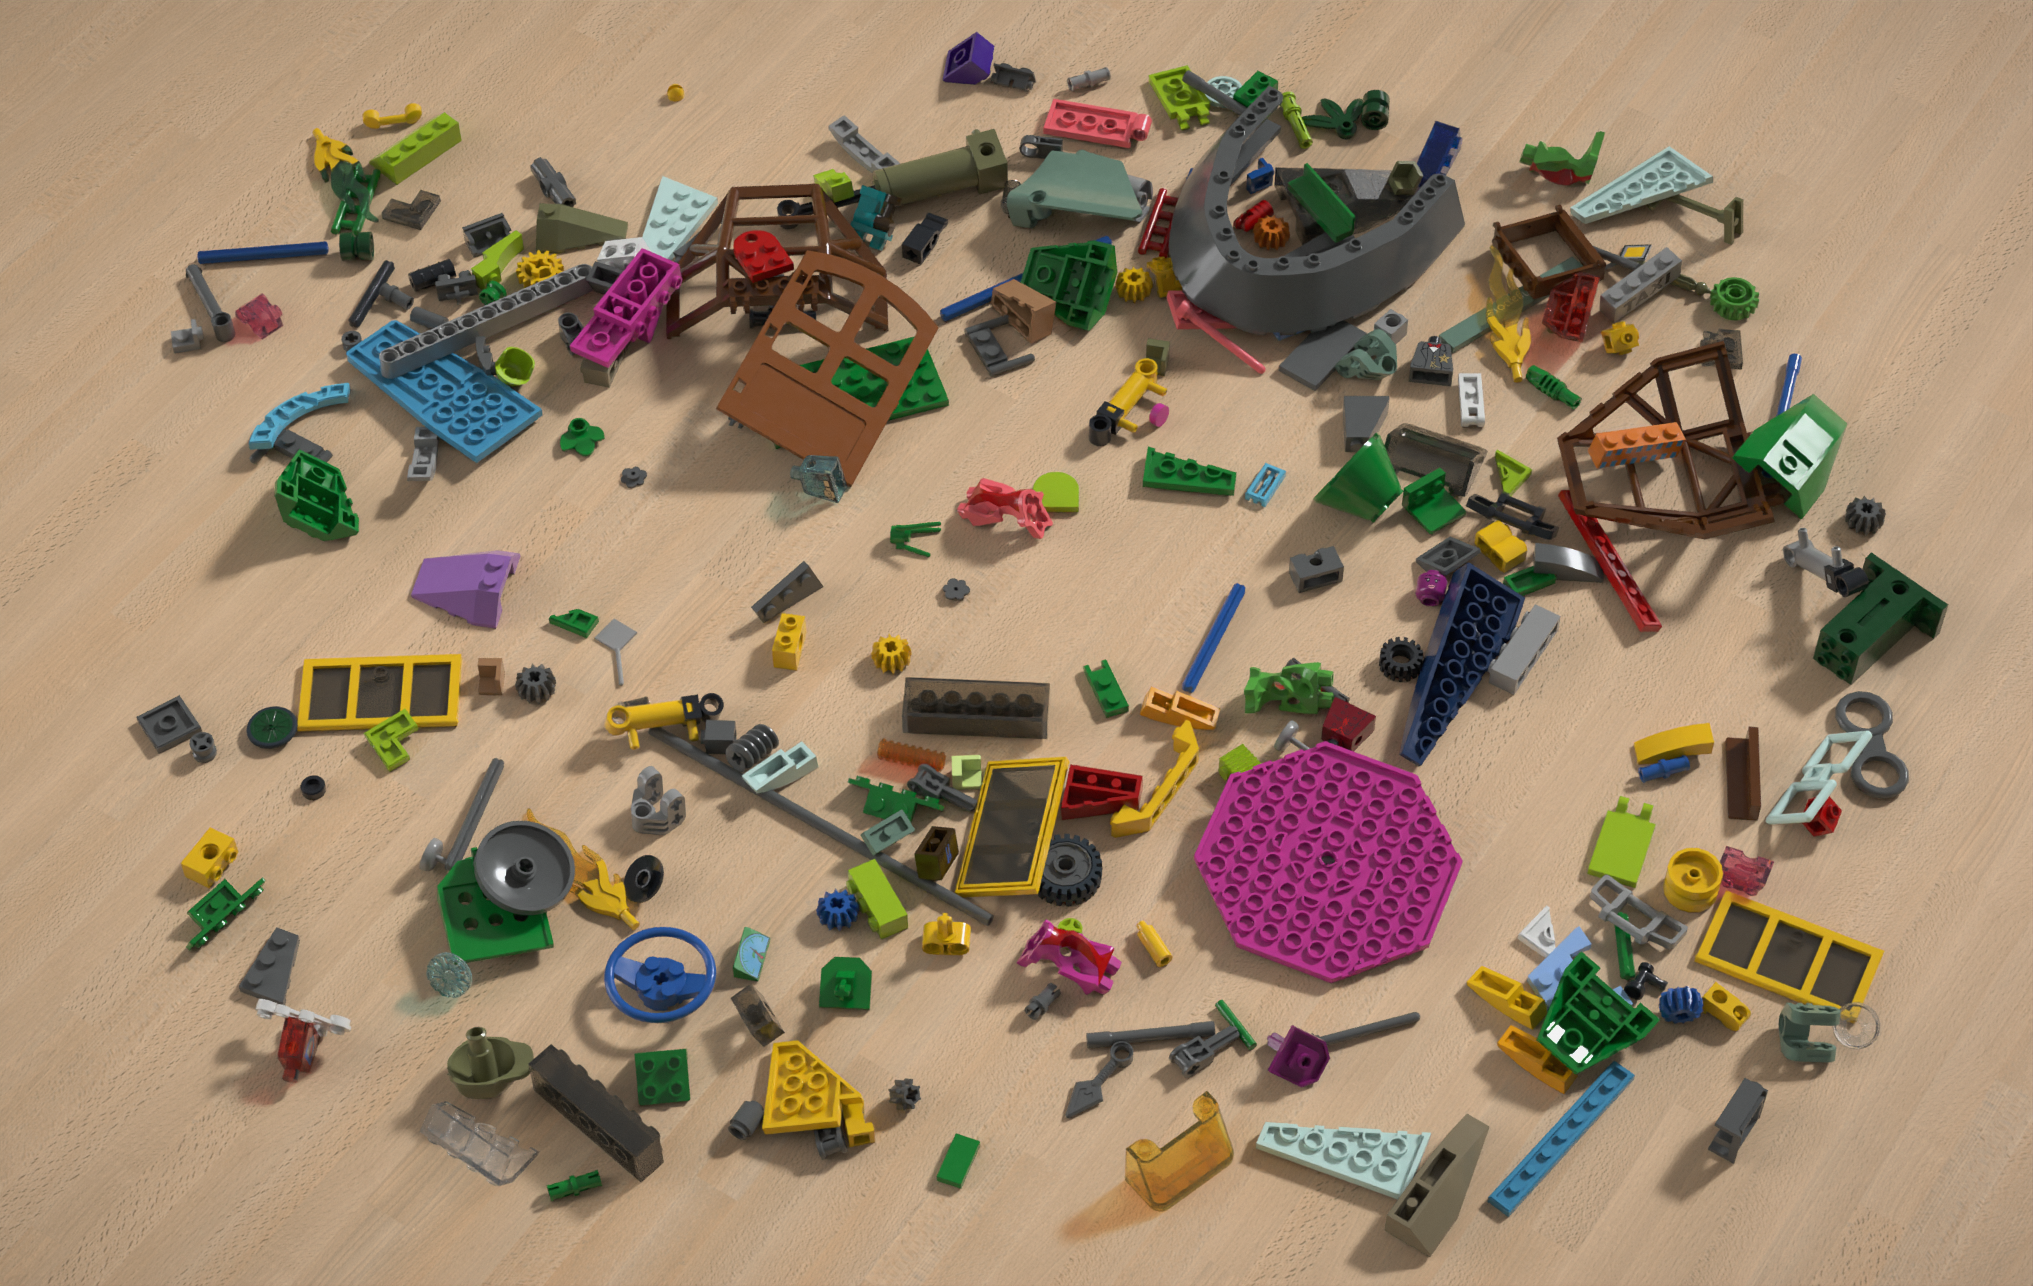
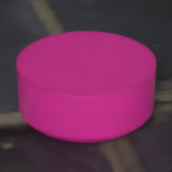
M1162 403L1156 404L1149 415L1150 423L1157 427L1162 426L1168 418L1169 407Z

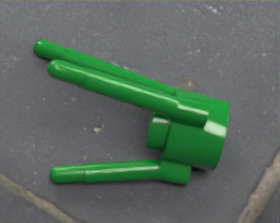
M941 522L892 525L890 542L891 544H896V549H903L930 557V553L905 544L911 541V533L940 532L941 528L932 527L941 526Z

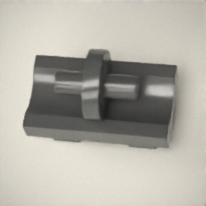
M469 270L461 271L459 278L450 279V275L447 274L439 275L438 281L435 282L439 301L457 299V304L462 305L461 298L478 295L475 275H471Z

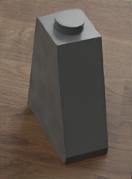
M1344 396L1343 427L1345 452L1357 453L1376 432H1379L1388 415L1389 396Z

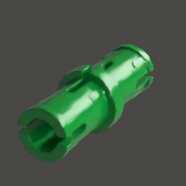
M598 1170L577 1177L571 1175L567 1180L551 1185L548 1184L547 1190L552 1202L572 1194L578 1196L580 1195L579 1192L602 1186Z

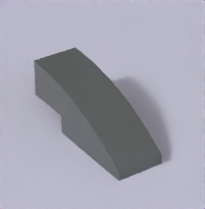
M1535 543L1533 573L1556 574V580L1603 583V570L1595 557L1566 547Z

